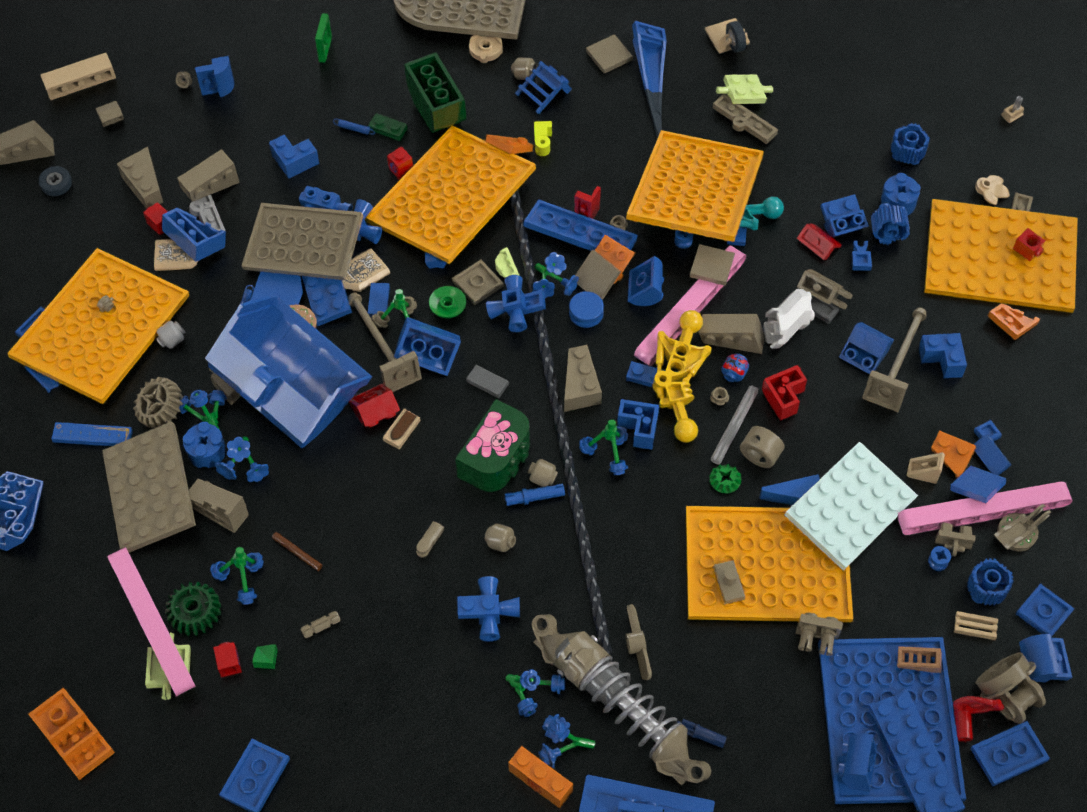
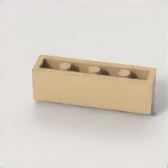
M107 53L41 74L50 100L116 78Z

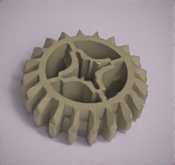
M157 377V379L151 378L150 383L145 382V387L140 388L141 392L136 394L137 400L133 401L136 404L133 409L138 420L149 428H157L171 422L172 418H177L176 413L181 412L179 406L183 405L180 401L183 399L182 390H180L178 385L168 378Z

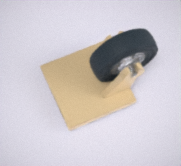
M736 18L705 27L706 33L719 54L729 50L741 52L746 49V45L750 44L747 32L745 33V29L742 28Z

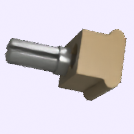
M1018 96L1015 103L1004 109V112L1001 113L1008 123L1024 115V108L1021 106L1023 98L1021 96Z

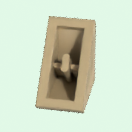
M942 452L910 459L907 476L937 484L945 454Z

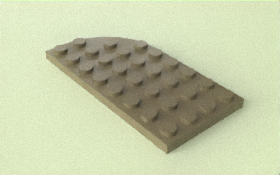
M393 0L396 11L404 20L424 30L508 39L518 38L526 0Z

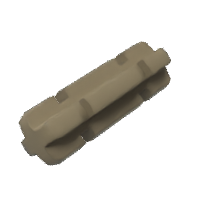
M333 611L328 614L329 616L326 617L325 615L311 622V625L307 624L301 627L303 636L308 638L313 635L312 633H318L330 627V624L334 625L340 622L338 613Z

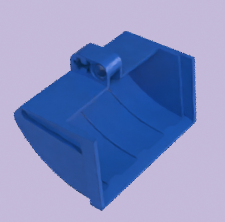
M276 294L241 303L205 358L208 361L209 368L301 448L317 437L344 409L359 388L367 385L372 378L368 372Z

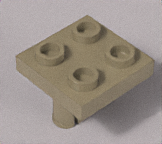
M814 613L801 614L796 629V634L801 635L798 649L803 651L806 643L805 651L810 652L812 651L813 637L820 638L819 653L824 655L827 647L826 656H831L833 654L834 639H838L843 622L838 621L834 617H817Z

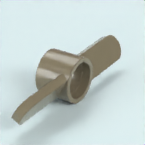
M631 604L627 606L632 633L626 634L627 648L629 654L636 653L642 679L649 680L652 672L647 655L645 637L640 629L636 609Z

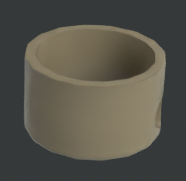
M759 426L752 427L740 444L742 454L753 464L763 468H771L784 450V443L776 434ZM764 457L766 462H760V459Z

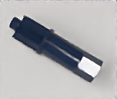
M685 719L682 722H677L682 723V725L688 728V736L723 748L726 736Z

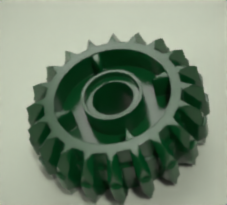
M190 581L188 587L181 584V590L174 589L175 595H169L170 601L166 602L167 609L165 610V614L168 616L167 621L171 624V627L174 630L177 629L180 634L185 631V634L188 636L192 631L197 636L199 630L205 633L206 627L212 629L213 625L211 622H217L218 618L216 616L221 614L219 609L221 608L218 594H215V590L213 588L209 589L206 583L201 586V583L197 582L193 586ZM197 606L195 610L189 611L191 607Z

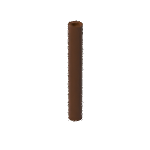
M278 532L273 534L272 539L317 571L322 568L323 565L281 534Z

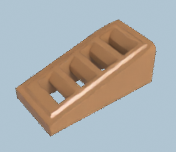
M898 646L897 667L941 673V648ZM905 653L909 654V662H905ZM914 654L917 655V663H913ZM922 656H926V663H922ZM931 657H935V664L931 663Z

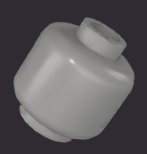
M168 321L157 330L159 337L156 339L162 347L167 346L172 349L184 340L183 334H185V331L177 321Z

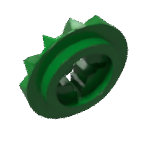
M720 464L717 468H713L710 474V483L718 492L731 493L739 488L741 473L737 471L736 467L733 468L729 464L723 466ZM730 474L729 480L722 481L723 476Z

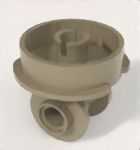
M1021 652L997 662L976 680V684L982 691L980 697L1000 699L1004 705V709L1001 710L1002 714L1015 723L1021 724L1026 720L1024 711L1027 710V707L1033 705L1041 708L1046 704L1041 686L1028 676L1034 672L1036 664L1032 661L1028 662ZM1017 685L1018 689L1010 694L1008 691Z

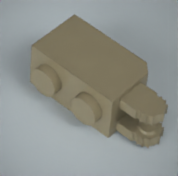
M812 269L804 271L797 285L798 288L810 292L812 296L827 304L833 303L842 309H846L847 304L837 299L838 295L840 294L847 299H851L853 296L850 292L842 289L843 286Z

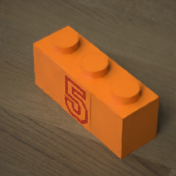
M523 746L519 748L508 762L511 773L558 808L562 807L573 792V783Z

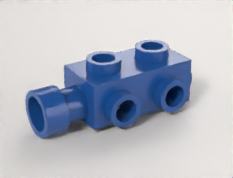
M306 186L304 192H301L299 196L301 207L353 211V205L346 202L341 203L339 195L334 192L323 191L317 187Z

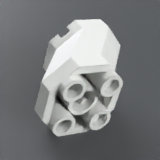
M796 289L778 308H771L766 312L765 317L769 318L768 322H764L763 328L765 340L767 343L772 344L770 345L772 349L783 346L798 329H804L810 324V321L814 320L810 292H806L804 289Z

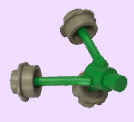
M401 289L396 290L394 300L385 312L378 311L372 316L376 327L386 328L388 326L387 323L390 321L388 314L393 308L400 310L404 314L405 319L409 317L408 314L413 313V310L417 307L414 298L405 297Z

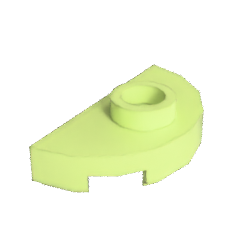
M508 248L502 249L495 259L497 272L504 278L510 275H519Z

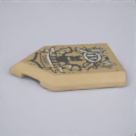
M172 239L155 241V271L192 269L197 265V262Z
M369 248L351 259L346 279L342 281L345 289L361 292L371 286V283H376L389 275L390 271L377 254Z

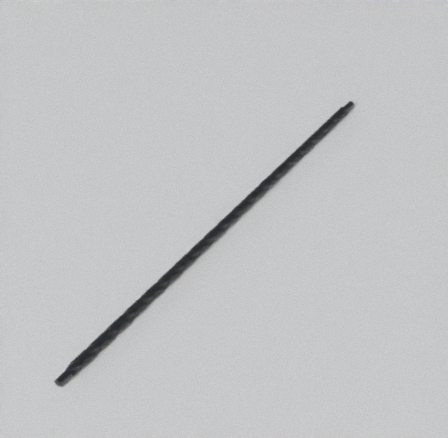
M517 189L510 197V204L528 293H531L533 283L537 279L534 275V264L530 253L528 234L524 227V215L520 206L519 190ZM543 310L533 312V319L560 455L563 461V470L579 542L593 621L596 627L598 644L611 655L612 648L609 643L603 603L597 584L595 564L591 555L589 534L585 527L586 520L583 505L580 501L578 480L574 473L575 465L569 447V436L564 422V412L559 397V387L554 372V362L549 347L547 328L544 323Z

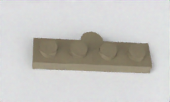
M725 94L713 103V109L733 121V129L736 131L746 130L765 144L778 134L777 128L741 104H733L731 98Z

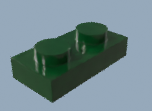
M377 113L368 125L374 132L398 141L401 140L407 130V124Z

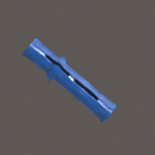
M563 483L530 490L525 488L522 491L506 493L505 502L506 506L521 503L525 505L536 500L565 496Z

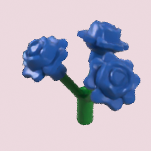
M556 714L554 717L549 715L542 726L546 731L545 736L552 738L554 743L558 741L563 742L565 738L573 740V743L560 749L558 747L551 749L547 745L542 744V750L538 755L540 760L554 769L556 757L560 756L562 752L575 746L593 749L595 740L575 737L570 734L568 729L570 723L566 722L565 718L561 717L559 719V714Z

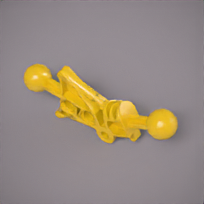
M688 310L681 315L679 324L682 328V333L679 341L669 338L664 331L658 332L657 373L652 386L658 398H660L659 406L661 408H673L677 423L674 426V435L679 441L686 443L691 442L698 435V426L693 420L688 418L684 407L694 399L689 380L691 377H694L711 353L709 345L703 347L690 345L693 333L698 332L703 326V318L695 310ZM677 352H682L684 356L678 355ZM665 354V357L668 361V365L666 371H661L662 366L664 364ZM676 368L679 372H673L671 369Z

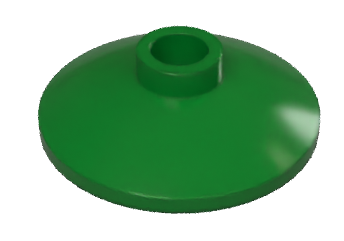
M443 286L431 294L429 306L435 315L442 318H452L464 310L466 298L460 289L453 286Z

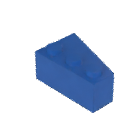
M175 208L162 215V231L195 262L225 248L226 231L222 229L218 231L212 228L211 224L207 222L204 224L196 220L195 216L179 208Z

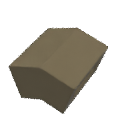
M116 101L95 108L103 127L124 119Z

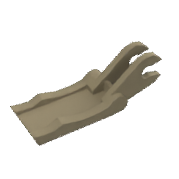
M1042 504L1028 517L1024 513L1021 514L1016 520L996 532L994 536L1009 550L1038 529L1037 526L1050 516L1051 511H1046L1033 523L1031 520L1044 510L1045 505Z

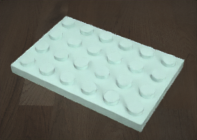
M859 442L784 515L844 571L897 518L898 513L905 510L918 495Z

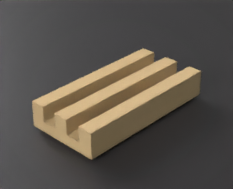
M957 611L954 633L996 640L998 619ZM959 625L969 626V627L975 628V629H979V628H980V629L990 630L991 633H990V632H985V631H979V630L969 629V628H963V627H959Z

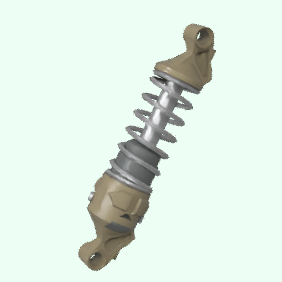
M549 614L538 615L533 619L532 628L537 638L534 643L541 649L545 662L557 667V672L562 677L565 675L567 680H570L580 691L586 690L593 696L592 702H602L605 705L603 713H608L613 707L618 706L623 712L617 717L615 724L621 723L628 715L635 723L629 728L627 735L634 733L638 727L646 733L639 742L638 747H642L652 738L656 744L650 751V758L655 762L658 772L672 776L681 785L686 781L698 783L710 777L711 768L708 763L689 759L687 748L688 728L682 725V723H677V718L675 717L662 721L665 716V707L658 706L651 709L654 703L652 695H645L640 698L642 685L633 684L630 686V674L622 673L619 670V663L612 662L611 655L597 643L598 639L594 635L590 636L585 631L559 634L557 632L556 619ZM543 619L547 622L546 629L542 627ZM638 687L637 695L633 698L629 691ZM649 698V705L645 709L640 702ZM658 710H662V713L657 721L651 714ZM674 721L673 726L669 730L664 727L665 724ZM696 767L701 768V777L697 776L695 772Z

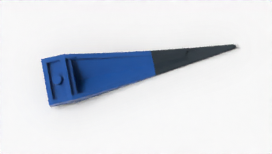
M635 21L632 24L633 44L658 139L662 130V84L667 43L665 29Z

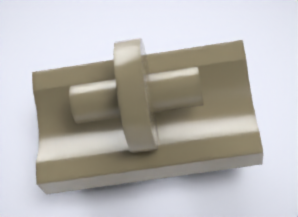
M943 522L935 538V544L944 545L948 550H951V556L956 557L957 551L965 552V549L972 548L973 542H975V535H972L971 527L961 526L959 533L952 532V524Z

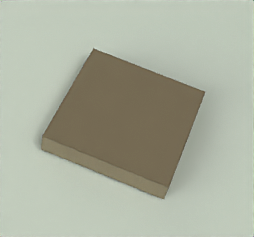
M615 34L586 47L587 54L604 74L633 60L631 53Z
M699 244L690 277L726 286L735 253Z
M592 250L575 276L579 277L577 284L587 292L597 294L603 300L621 271L598 252Z
M479 260L452 278V282L474 306L504 287L503 282L482 260Z

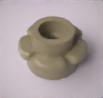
M188 72L177 73L175 79L177 85L181 88H187L192 84L191 75Z
M621 215L614 216L610 221L611 226L625 230L628 226L625 217Z
M105 295L98 301L97 307L101 312H109L113 308V297L110 298Z
M717 387L711 392L712 396H710V399L713 403L724 405L725 402H728L729 395L725 388Z

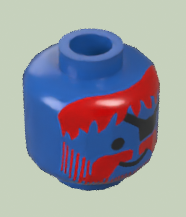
M741 354L729 355L721 368L722 374L729 382L742 381L749 369V363L746 357Z

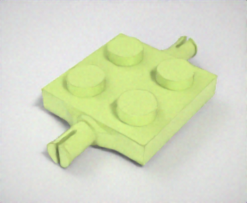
M752 74L725 75L723 81L726 87L717 86L716 88L717 94H727L733 104L765 103L767 99L765 93L773 92L772 86H763L758 76Z
M170 633V636L174 642V634ZM175 644L190 673V645ZM148 647L145 685L147 688H162V699L166 700L167 697L169 700L172 687L153 648Z

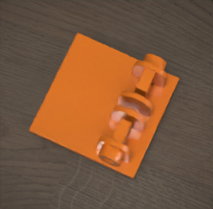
M604 235L595 249L596 252L621 271L614 284L617 280L621 281L624 277L622 273L635 253L607 235Z

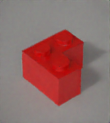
M798 365L767 377L763 382L762 392L780 420L797 414L800 401L796 395L805 391L807 379Z

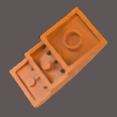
M64 688L29 713V716L79 780L115 753Z

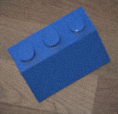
M406 317L394 357L400 358L415 351L419 366L448 376L461 343L460 336Z

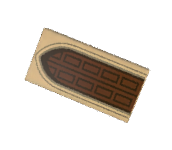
M403 409L384 435L383 441L400 449L420 422V417Z

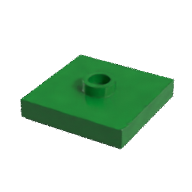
M322 13L315 41L319 62L325 63L332 40L329 15Z

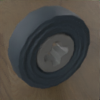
M59 166L45 169L39 177L40 188L49 196H60L66 193L72 185L69 172Z

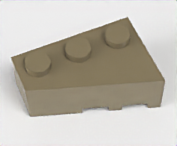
M34 120L0 134V165L55 155L53 139Z
M148 147L117 163L121 177L146 209L157 202L159 204L163 203Z
M222 149L177 178L180 188L192 202L240 183L234 163Z
M702 314L703 326L699 330V335L704 344L762 354L765 334L757 314Z
M583 345L569 348L564 412L601 404L602 391L588 346Z
M197 479L189 489L192 509L233 533L237 531L249 515L242 496L217 487L208 481Z

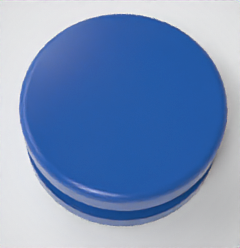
M586 291L572 297L569 304V316L574 324L589 328L600 323L603 318L604 304L597 294Z

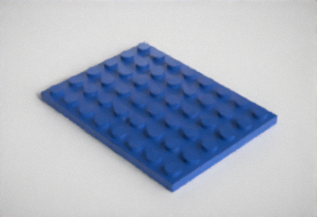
M943 637L834 639L833 654L826 656V647L824 655L819 653L835 804L913 802L868 708L870 704L907 691L929 732L961 800L965 801L966 793ZM819 640V642H818V648H819V650H820L821 640ZM898 646L941 648V673L898 668ZM905 653V662H909L908 653ZM915 654L913 663H917V655ZM922 656V663H926V656ZM931 657V663L935 664V657ZM863 733L874 736L877 755L870 792L848 786L842 781V776L838 775L840 762L845 763L846 756L842 755L843 743H848L849 737L853 734Z

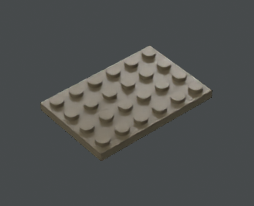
M261 203L242 268L251 271L345 280L364 215L362 212Z
M172 421L102 450L120 550L126 547L129 553L196 525L176 426Z

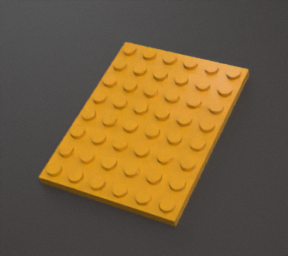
M451 126L378 202L365 220L367 223L382 227L383 231L450 264L535 171L536 165L459 128Z
M661 130L628 209L626 219L734 242L764 151Z
M932 199L924 293L1073 313L1075 309L1077 218ZM1027 228L1046 240L1043 246V253L1038 258L1035 256L1031 261H1028L1013 250L1016 239Z
M97 248L8 352V356L103 404L158 336L157 330L170 321L187 300L189 291ZM105 295L114 299L112 301L114 306L109 312H101L97 307L98 301Z
M686 506L688 619L799 621L801 614L814 613L817 617L821 618L834 617L841 622H852L850 567L848 566L843 571L784 515L790 508ZM734 560L745 594V600L725 604L713 567L715 564Z

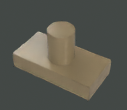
M734 560L715 564L713 569L724 603L728 604L745 600V594Z

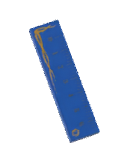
M56 422L52 441L55 443L114 446L131 439L133 430L132 427Z

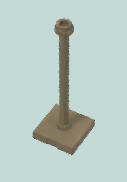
M357 293L350 294L348 297L350 306H355L389 360L388 363L380 366L383 384L394 392L422 379L415 351L396 359L361 303L362 297Z
M916 308L913 311L912 316L914 319L888 376L873 370L871 371L862 397L863 399L899 412L909 384L895 378L920 322L926 319V311L923 308Z

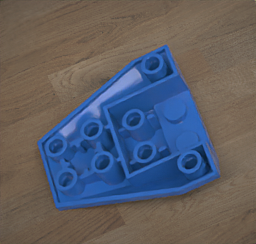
M8 471L0 476V549L8 551L23 543L32 531L44 484L43 481Z

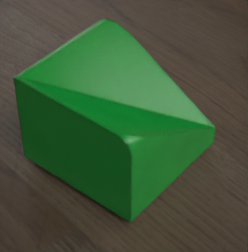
M271 644L257 647L252 661L254 668L275 669L277 646Z

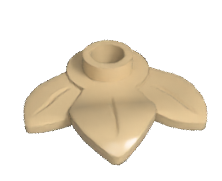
M990 175L988 178L982 177L976 182V191L993 205L997 204L998 198H1008L1010 196L1006 186L1002 185L1003 179L999 176Z

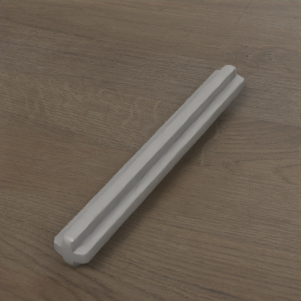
M753 385L748 387L711 457L713 463L720 464L758 394L757 387Z

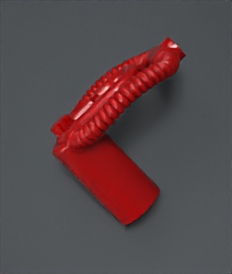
M965 696L955 700L953 707L958 741L973 740L971 714L992 710L1001 711L1004 709L1001 700L977 696Z

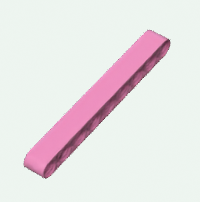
M731 245L725 250L735 253L728 280L746 259L744 253ZM699 279L637 347L634 356L648 366H652L656 362L658 332L664 331L669 338L676 339L682 333V328L679 324L681 315L688 310H695L700 313L724 285Z
M1056 482L996 493L986 504L972 498L906 509L900 511L897 518L902 533L904 535L938 530L943 522L950 523L955 527L1000 519L1011 513H1032L1042 504L1045 505L1044 510L1061 508L1071 504L1072 498L1066 483Z
M126 547L108 555L107 557L175 695L178 696L195 687Z

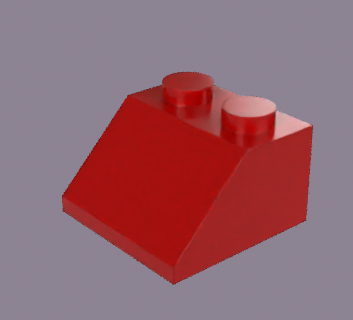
M383 384L358 394L349 401L359 421L365 427H373L379 423V420L392 418L396 415V412L400 411L392 390Z

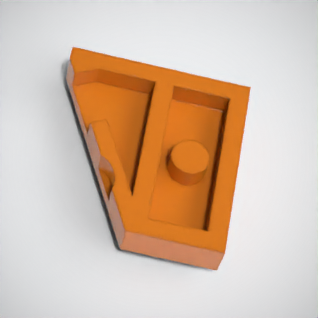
M487 135L485 141L510 154L532 152L534 147L533 144L522 137L512 138Z
M1002 303L988 314V317L1014 340L1032 329L1040 321L1037 317L1031 319L1023 316L1024 312L1012 309L1010 306Z
M939 431L931 450L935 454L942 452L945 454L943 463L958 478L965 472L976 449V445Z

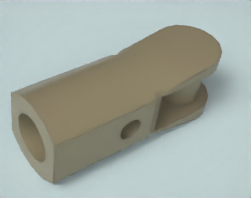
M434 521L417 544V555L419 557H426L444 531L442 525Z

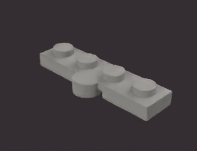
M211 194L190 203V214L199 216L202 223L205 224L207 222L218 231L221 229L225 231Z

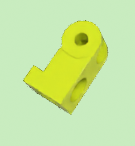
M552 121L534 122L535 152L539 156H546L550 153V139L547 136H552Z

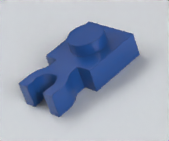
M854 241V251H852L851 255L852 270L871 271V251H866L868 241H864L863 247L858 246V242Z

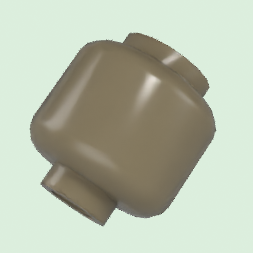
M519 57L512 64L511 72L516 79L526 80L525 78L529 77L533 73L532 70H536L538 66L532 58Z
M539 459L536 463L532 462L527 472L531 474L530 481L541 487L552 486L558 474L556 466L543 459Z
M494 524L485 533V541L491 549L506 552L515 545L516 537L511 527Z

